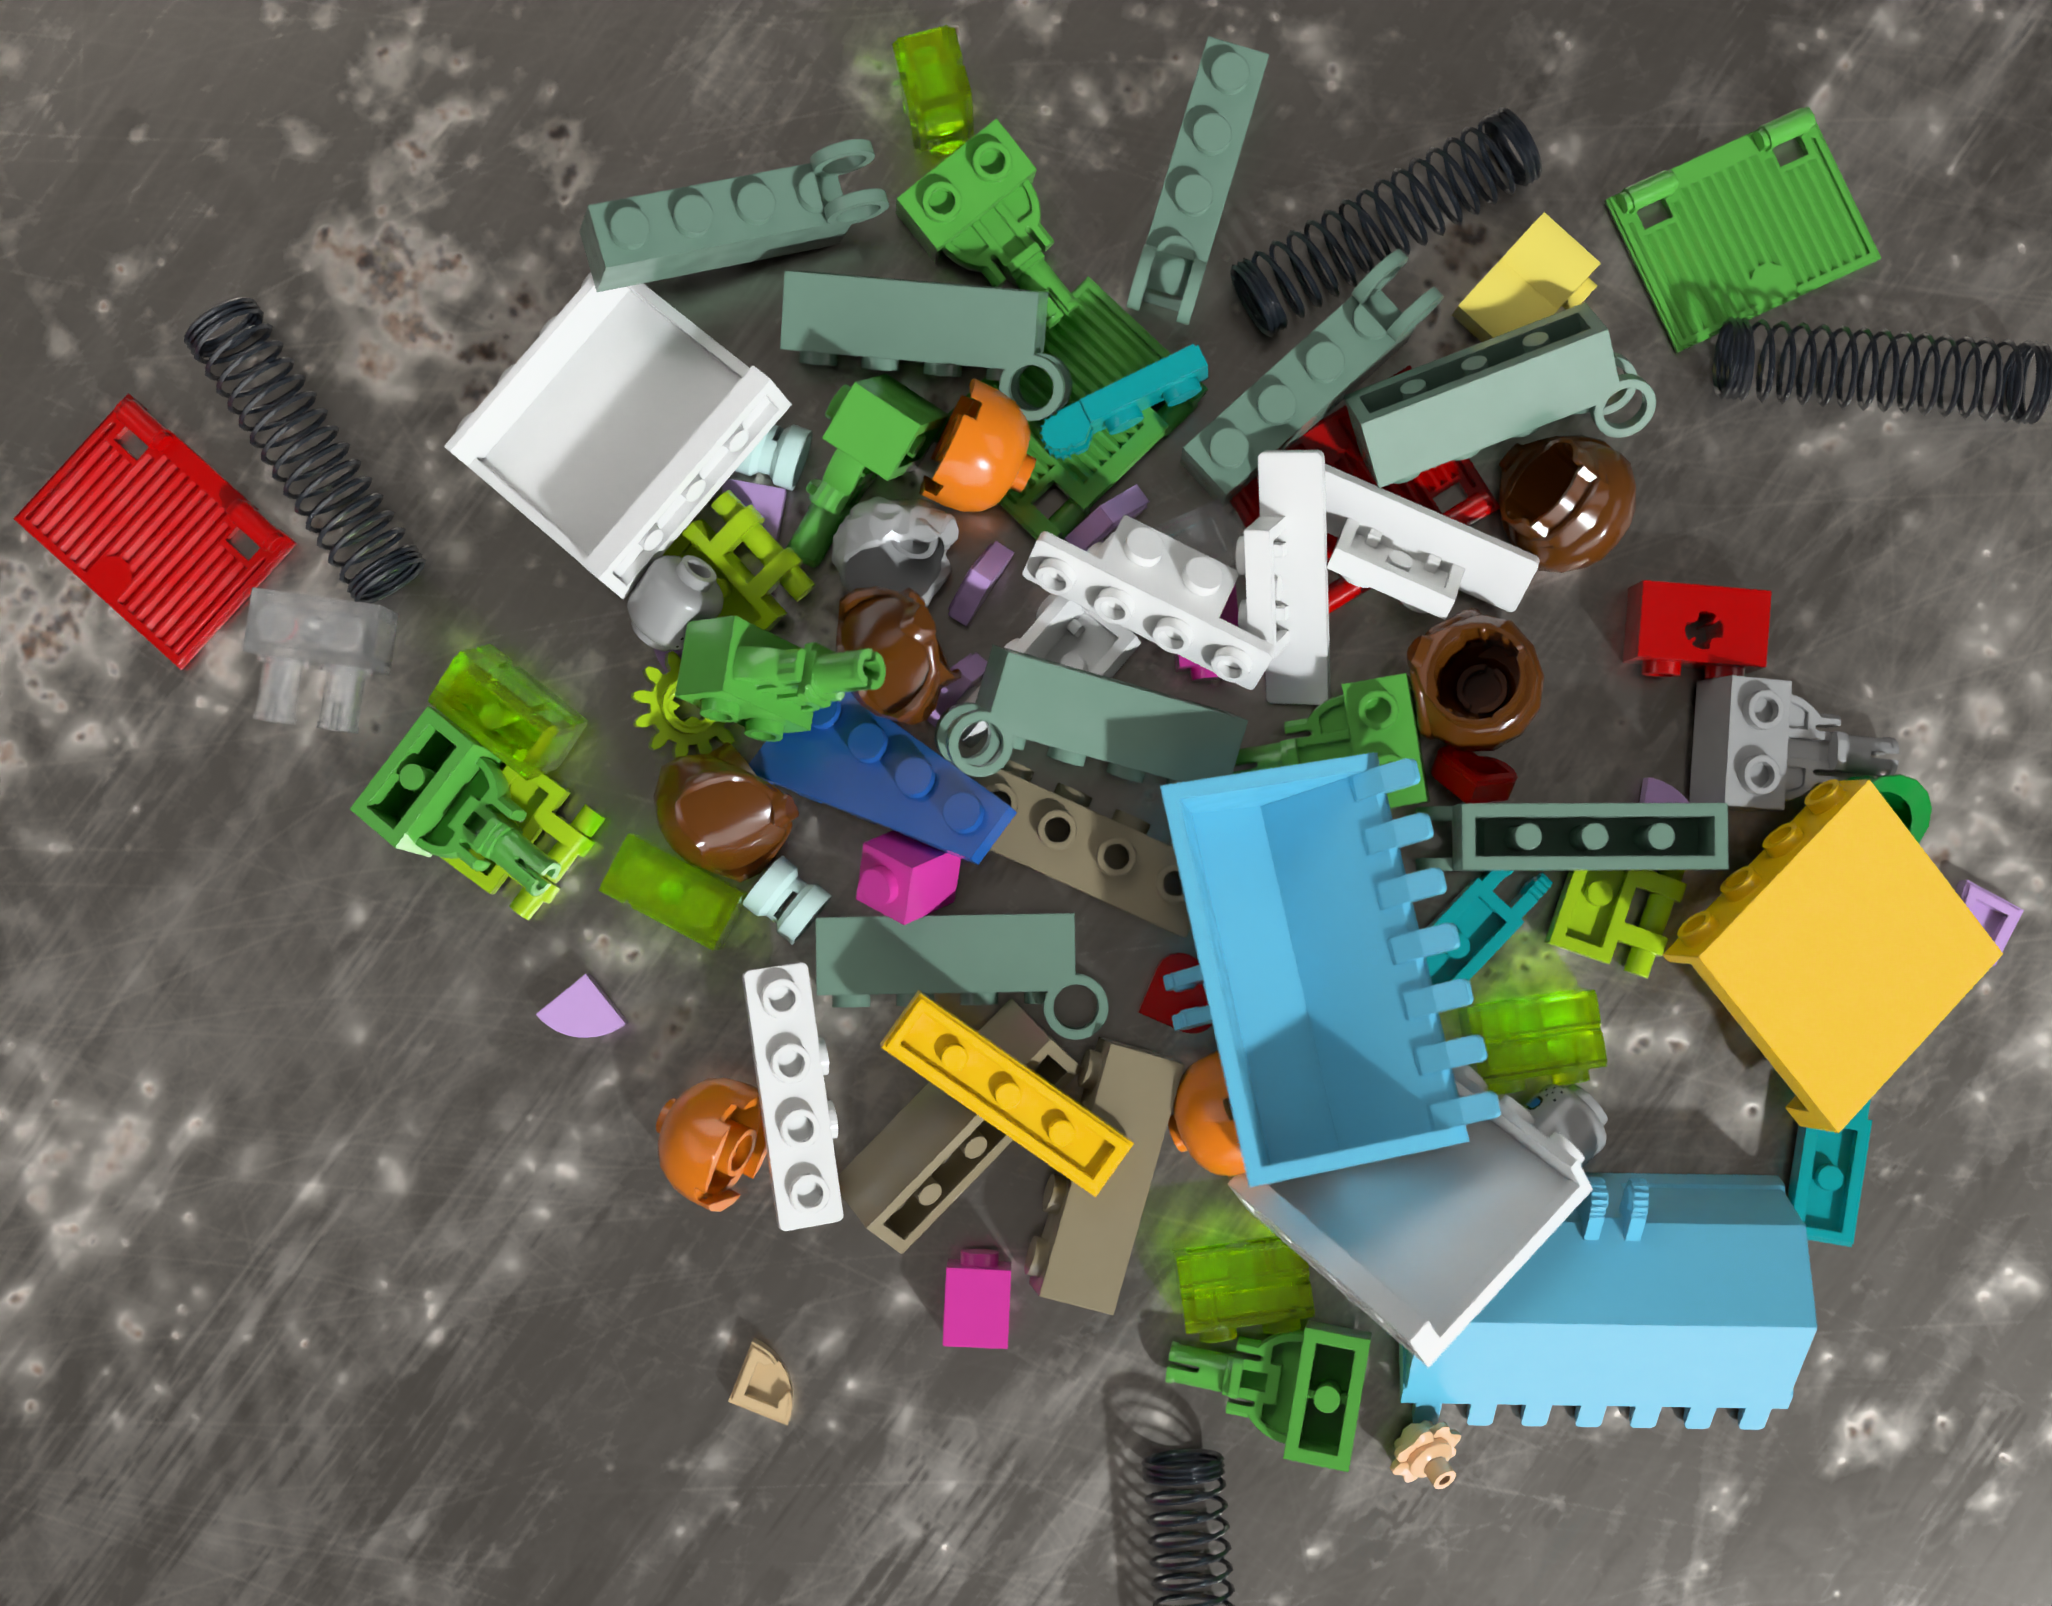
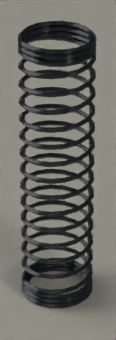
M1505 107L1493 110L1492 114L1488 113L1487 116L1481 118L1478 123V129L1465 127L1461 132L1460 139L1448 137L1444 142L1443 150L1430 147L1426 153V160L1412 158L1408 171L1402 168H1395L1391 175V181L1378 178L1374 184L1373 192L1368 189H1360L1356 196V202L1343 199L1339 205V213L1334 210L1325 209L1321 217V223L1315 220H1307L1304 226V234L1299 231L1290 230L1286 239L1287 245L1273 240L1269 247V255L1265 252L1255 251L1252 260L1243 258L1242 262L1237 261L1236 265L1232 264L1230 276L1235 291L1257 328L1263 334L1273 337L1274 333L1278 334L1279 330L1287 329L1288 325L1286 314L1273 288L1257 265L1258 256L1271 265L1277 283L1295 314L1304 318L1306 312L1303 302L1292 282L1277 264L1275 246L1280 247L1289 255L1294 272L1310 301L1316 307H1322L1323 299L1316 282L1300 258L1294 253L1292 246L1293 236H1297L1306 244L1307 251L1319 278L1330 294L1339 298L1341 292L1339 283L1328 262L1311 241L1309 227L1311 225L1323 233L1329 253L1345 281L1353 287L1357 286L1358 277L1349 257L1337 239L1328 230V215H1332L1340 222L1342 232L1352 255L1365 274H1368L1375 268L1372 257L1364 242L1352 225L1345 219V205H1350L1356 209L1364 234L1379 260L1382 261L1392 253L1379 227L1362 208L1361 197L1363 194H1367L1374 199L1380 221L1394 247L1401 249L1406 256H1409L1411 248L1404 229L1389 206L1379 197V186L1381 184L1391 188L1398 213L1410 235L1418 244L1427 245V231L1419 214L1407 196L1396 185V176L1398 174L1408 177L1415 202L1428 226L1434 233L1444 236L1446 227L1442 214L1428 190L1413 174L1416 163L1426 167L1427 177L1433 194L1447 218L1452 223L1461 226L1463 222L1461 207L1446 180L1431 164L1433 153L1443 156L1445 170L1457 197L1469 213L1479 215L1481 209L1475 188L1487 203L1496 205L1498 193L1494 181L1503 192L1513 195L1516 188L1515 183L1527 187L1529 183L1538 180L1542 173L1540 154L1533 137L1521 119L1513 111ZM1468 132H1473L1477 135L1479 148L1485 164L1476 152L1465 143ZM1505 135L1515 147L1520 158L1522 159L1523 165L1519 162L1514 152L1510 148ZM1450 143H1456L1460 146L1462 159L1470 179L1457 161L1448 154ZM1485 143L1490 147L1495 159L1505 172L1510 189L1497 174L1487 153ZM1468 154L1484 175L1491 190L1492 198L1479 183L1472 169ZM1451 165L1466 185L1474 202L1475 209L1463 195L1454 177ZM1434 176L1441 184V186L1444 188L1449 199L1451 200L1457 218L1451 213V211L1445 204L1438 190ZM1417 188L1433 210L1439 223V228L1429 216ZM1401 200L1411 213L1412 217L1414 218L1422 238L1417 234L1412 224L1410 223L1403 209ZM1384 212L1387 214L1389 219L1392 221L1394 227L1396 228L1397 232L1399 233L1404 248L1395 237L1385 217ZM1368 225L1374 231L1376 237L1381 243L1382 248L1386 254V257L1383 255L1378 245L1376 244L1369 230ZM1351 236L1356 241L1358 247L1363 253L1368 266L1365 264L1360 254L1358 253ZM1335 249L1337 250V252L1339 253V255H1340V257L1342 258L1343 262L1345 263V265H1346V267H1347V269H1348V271H1349V273H1350V276L1348 275L1347 271H1346L1345 268L1343 267V265H1342V263H1341V261H1340V259H1339V257H1338V255H1337ZM1319 262L1321 263L1322 267L1324 268L1325 272L1327 273V275H1328V277H1329V279H1330L1332 285L1330 284L1329 280L1327 279L1326 275L1324 274V272H1323V270H1322V268H1321Z
M238 297L212 307L190 324L184 335V343L191 350L195 360L206 364L205 376L217 381L216 393L228 398V410L233 414L240 415L239 427L244 431L251 432L250 444L255 448H263L261 461L267 465H274L272 478L278 482H285L283 495L290 499H297L294 512L301 516H308L306 529L312 533H319L317 546L324 550H331L328 556V563L335 567H342L339 580L348 584L347 592L351 593L350 597L354 599V603L359 605L371 604L407 585L424 569L426 559L422 558L423 554L419 553V549L413 544L401 546L378 558L363 568L353 578L348 579L345 577V573L351 565L361 563L384 552L403 538L406 529L402 527L390 529L367 542L348 560L341 562L334 560V555L338 549L353 545L375 534L392 521L395 512L391 510L378 512L354 526L335 544L325 545L322 543V539L327 532L352 524L372 512L381 504L384 495L380 493L369 494L345 507L324 527L314 528L311 526V522L316 515L337 509L364 493L370 487L373 478L369 476L355 478L332 491L311 511L300 509L303 499L329 491L352 477L359 470L361 461L350 459L339 463L310 482L300 494L289 492L292 482L314 476L340 461L348 453L350 444L339 442L323 448L337 436L339 427L327 425L316 429L326 419L328 410L316 408L305 412L315 403L317 393L305 391L296 394L304 386L306 376L302 374L286 376L293 369L295 360L291 357L277 358L282 352L284 343L280 340L266 341L271 335L273 326L268 323H262L264 312L260 310V307L253 298ZM247 314L229 330L208 339L213 332L237 316ZM267 329L258 340L246 348L228 356L217 358L220 354L246 341L257 330ZM270 346H278L270 356L260 363L241 372L228 375L236 366L258 351ZM232 361L220 376H215L211 373L212 365ZM289 363L282 372L259 386L241 391L245 385L261 373L279 364ZM245 377L233 389L232 393H226L222 390L223 382ZM300 379L284 395L269 403L252 408L271 391L283 384ZM259 392L247 403L243 410H237L233 407L235 398ZM311 396L296 411L279 420L265 424L268 419L281 409L297 400ZM272 408L254 427L247 426L244 423L246 415L260 413ZM322 413L315 422L305 429L276 441L294 425L304 419ZM285 424L267 440L266 444L258 443L255 440L257 432L273 429ZM333 430L327 438L317 445L287 458L304 443L320 434ZM299 439L287 448L277 460L267 458V452L270 448L283 446ZM343 448L326 463L300 474L314 461L336 449ZM310 456L289 477L278 475V469L281 465L293 463ZM354 465L348 472H346L338 479L330 482L325 486L312 490L323 480L333 475L337 471L344 469L348 466ZM365 482L359 489H357L350 495L333 504L325 506L332 499H334L336 496L343 493L347 489L359 483ZM376 499L371 505H369L359 513L351 516L346 520L338 522L345 515H347L349 512L353 511L357 507L371 500ZM382 517H386L373 528L367 530L366 532L354 538H351L354 534H356L358 531H360L367 525ZM394 534H397L382 546L372 550L369 553L364 554L367 550H369L371 547L378 544L382 540Z
M1731 316L1723 323L1719 331L1713 358L1712 374L1715 394L1720 399L1726 398L1728 400L1731 398L1735 400L1739 398L1741 401L1744 400L1749 394L1754 374L1755 343L1753 334L1758 326H1764L1767 331V337L1762 347L1756 375V394L1762 403L1769 397L1774 379L1776 361L1774 334L1778 328H1785L1788 337L1782 349L1776 378L1777 399L1783 404L1790 397L1795 379L1796 344L1794 336L1798 330H1806L1808 339L1802 351L1796 380L1797 400L1803 406L1810 400L1816 379L1817 348L1815 337L1819 331L1824 330L1829 339L1822 353L1816 383L1817 402L1823 408L1830 402L1836 383L1838 359L1835 339L1839 333L1845 332L1849 337V341L1842 355L1836 388L1837 403L1842 409L1851 403L1857 383V403L1863 411L1871 405L1877 388V404L1883 413L1892 406L1897 392L1898 409L1903 414L1912 409L1917 396L1918 410L1924 416L1932 411L1937 400L1938 411L1944 418L1953 412L1957 404L1959 414L1964 419L1971 416L1977 406L1980 417L1985 421L1991 418L1996 409H1998L1999 417L2005 423L2012 419L2018 424L2022 422L2023 424L2029 423L2032 425L2042 418L2052 398V349L2049 344L2043 341L2040 343L2038 341L2026 340L2017 346L2014 341L2005 339L1996 345L1994 340L1988 337L1976 343L1972 337L1965 335L1955 342L1954 338L1948 334H1944L1935 340L1927 332L1914 338L1910 332L1904 330L1894 337L1891 331L1885 328L1873 335L1871 330L1865 327L1853 334L1850 328L1844 325L1832 332L1830 327L1825 324H1821L1812 331L1810 326L1804 322L1791 329L1790 325L1783 320L1775 324L1771 329L1770 324L1764 319H1760L1751 327V323L1745 317L1741 319ZM1864 333L1868 336L1870 342L1862 357L1858 373L1856 339ZM1885 335L1889 338L1890 344L1883 356L1879 370V353L1876 341L1880 336ZM1906 337L1911 344L1903 358L1900 369L1897 342L1900 338ZM1925 338L1930 341L1931 346L1923 360L1920 371L1918 343ZM1946 340L1950 342L1952 347L1949 349L1941 369L1938 344ZM1963 342L1971 344L1972 349L1969 351L1962 368L1958 346ZM1986 343L1991 345L1993 349L1989 353L1982 370L1979 347ZM2008 345L2012 347L2013 351L2003 368L1999 349L2002 346ZM1790 348L1789 376L1786 390L1783 395V373L1786 358ZM1769 349L1768 376L1764 393H1762L1763 371ZM1831 349L1830 381L1823 401V377ZM1810 350L1809 381L1803 398V375ZM1850 351H1852L1851 380L1847 397L1843 401L1844 373ZM1872 351L1873 369L1871 385L1864 404V375ZM1893 353L1892 385L1889 398L1884 406V377L1890 355ZM1913 353V384L1909 401L1904 408L1903 386L1909 359ZM1934 354L1935 374L1933 390L1925 410L1923 404L1925 375L1929 361ZM1954 355V390L1951 402L1945 411L1943 405L1945 377L1949 363ZM2035 355L2036 380L2033 395L2026 410V380ZM1975 356V389L1971 405L1967 413H1965L1963 406L1965 380L1970 363ZM1995 356L1996 388L1992 406L1986 415L1983 407L1984 388L1990 365ZM2006 380H2007L2006 401H2007V409H2008V412H2009L2008 416H2006V415H2005V412H2004V390H2005Z
M1207 1449L1169 1450L1149 1455L1141 1462L1144 1473L1142 1475L1143 1480L1149 1484L1188 1486L1208 1483L1214 1480L1220 1483L1218 1488L1210 1492L1168 1490L1147 1495L1144 1498L1145 1502L1155 1506L1183 1505L1206 1499L1216 1500L1222 1505L1220 1509L1212 1513L1200 1511H1166L1155 1513L1146 1519L1149 1525L1177 1527L1214 1520L1222 1523L1224 1527L1214 1534L1196 1531H1175L1156 1534L1148 1539V1543L1157 1548H1183L1211 1541L1220 1542L1225 1546V1550L1216 1555L1200 1552H1174L1153 1557L1149 1563L1152 1567L1158 1569H1187L1214 1562L1222 1563L1227 1568L1226 1572L1218 1576L1204 1573H1172L1158 1576L1151 1581V1585L1154 1588L1166 1591H1180L1222 1583L1229 1590L1221 1597L1200 1593L1171 1594L1156 1599L1152 1603L1153 1606H1172L1162 1605L1161 1603L1177 1600H1205L1206 1602L1176 1606H1216L1218 1604L1235 1606L1228 1601L1235 1589L1234 1585L1226 1580L1233 1571V1566L1224 1559L1232 1548L1231 1544L1222 1538L1230 1528L1227 1520L1220 1517L1228 1508V1503L1218 1495L1227 1486L1226 1481L1222 1478L1226 1473L1223 1462L1224 1456L1219 1452ZM1190 1496L1176 1499H1157L1162 1497ZM1171 1517H1194L1182 1520H1158ZM1170 1538H1197L1173 1542L1158 1541ZM1179 1558H1197V1559H1201V1560H1195V1561H1189V1562H1179V1563H1160V1562H1159V1561H1163V1560L1179 1559ZM1178 1579L1203 1580L1186 1584H1160V1582Z

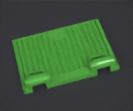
M1800 107L1765 123L1757 130L1668 171L1663 170L1632 184L1604 201L1676 353L1719 334L1723 323L1731 316L1741 319L1745 317L1750 320L1881 259L1878 249L1809 107ZM1796 138L1804 156L1781 167L1773 149ZM1661 200L1669 218L1645 229L1637 214L1638 210Z
M1089 276L1071 292L1074 298L1080 301V305L1069 315H1064L1061 318L1062 320L1049 329L1046 326L1044 353L1059 358L1067 366L1072 377V393L1069 401L1063 408L1171 355L1167 349ZM1030 365L1024 370L1019 382L1021 395L1029 404L1035 407H1045L1053 395V381L1050 375L1043 368L1035 365ZM986 377L981 381L999 390L1000 381L987 380ZM1200 382L1202 391L1183 403L1168 407L1165 403L1157 412L1151 407L1141 411L1144 419L1135 426L1118 434L1110 435L1107 428L1097 432L1092 437L1088 451L1079 455L1073 454L1071 459L1067 457L1064 461L1062 458L1056 460L1055 456H1050L1049 451L1044 448L1046 444L1042 443L1041 440L1043 439L1040 435V432H1042L1041 425H1044V419H1049L1050 416L1036 421H1028L1031 435L1027 454L1036 458L1034 469L1021 493L1009 489L998 504L1034 539L1037 540L1043 531L1064 539L1090 514V508L1162 437L1167 438L1198 407L1197 403L1206 394L1208 388ZM969 392V393L966 395V397H968V398L974 400L973 398H971L970 392ZM954 408L948 413V414H949V417H950L952 411L954 410ZM948 419L946 420L945 424L943 425L942 429L940 430L939 434L934 440L936 443L938 442ZM1055 484L1067 495L1068 500L1047 519L1033 503Z

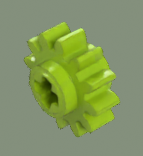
M674 651L665 654L667 673L662 674L659 669L650 666L643 669L642 672L645 679L653 686L651 691L639 690L631 693V699L639 704H646L648 710L647 714L640 715L633 721V726L646 728L652 725L656 733L649 741V749H659L667 741L673 743L672 757L675 759L680 756H686L689 745L695 746L697 754L710 753L712 747L709 740L713 737L722 744L726 742L732 744L735 741L731 732L724 727L726 722L710 720L703 716L699 719L692 716L680 720L674 714V711L680 706L673 701L676 693L681 664L680 657Z

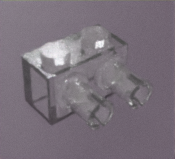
M252 587L243 651L256 655L257 661L263 663L256 712L253 714V719L296 725L295 715L302 669H309L310 665L321 666L320 670L326 672L320 718L317 721L316 728L359 734L360 728L358 725L365 678H372L373 674L390 676L399 614L377 604Z

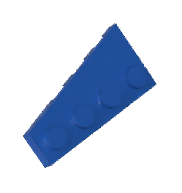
M845 692V697L841 701L831 702L829 707L814 711L811 731L783 733L781 741H766L749 763L756 776L772 785L774 783L794 791L798 795L838 808L872 824H879L897 831L908 838L979 865L1017 813L1000 798L892 720L878 717L861 706L851 692Z

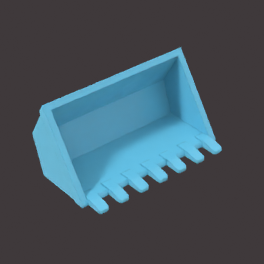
M1368 753L1160 786L1200 965L1163 976L1166 991L1182 992L1204 984L1209 1004L1204 1007L1181 1010L1178 1014L1171 1017L1175 1031L1213 1023L1249 1187L1469 1142L1467 1124L1498 1118L1501 1114L1497 1094L1493 1091L1461 1098L1458 1095L1453 1068L1486 1060L1487 1052L1481 1035H1471L1446 1041L1439 1013L1470 1005L1474 998L1470 982L1467 979H1457L1432 985L1426 957L1457 949L1460 946V939L1457 927L1453 923H1444L1420 930L1418 927L1413 902L1446 892L1447 885L1444 873L1440 868H1429L1407 875L1405 872L1400 848L1430 839L1434 833L1430 816L1427 813H1417L1395 820L1392 817L1387 794L1419 783L1420 773L1415 759L1406 758L1380 766L1378 754Z
M1584 1172L1593 1190L1429 1368L1399 1343L1400 1403H1413V1423H1421L1423 1420H1428L1433 1424H1437L1442 1404H1467V1424L1487 1426L1493 1423L1497 1404L1522 1405L1520 1417L1523 1426H1544L1547 1424L1552 1405L1576 1406L1574 1415L1576 1426L1598 1427L1602 1424L1607 1406H1630V1426L1633 1428H1652L1657 1423L1662 1407H1685L1683 1414L1685 1428L1706 1429L1710 1427L1717 1408H1739L1737 1417L1739 1428L1744 1430H1760L1765 1427L1771 1409L1789 1408L1794 1395L1793 1387L1817 1330L1806 1225L1787 1198L1785 1184L1779 1175Z

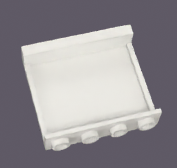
M590 272L584 279L581 289L557 316L551 318L543 326L539 337L517 363L511 365L502 373L497 386L474 412L462 419L456 429V433L444 447L624 600L636 586L650 564L664 554L792 404L769 377L753 365L749 368L645 284L597 293Z
M1469 1065L1453 1068L1459 1098L1487 1092L1485 1091L1487 1088L1486 1082ZM1507 1095L1499 1101L1501 1114L1498 1118L1466 1125L1469 1142L1255 1187H1249L1246 1173L1235 1175L1227 1183L1254 1217L1428 1368L1593 1190L1580 1166L1585 1160L1582 1153L1561 1134L1553 1132L1548 1138L1534 1128L1535 1120L1531 1114L1516 1100Z

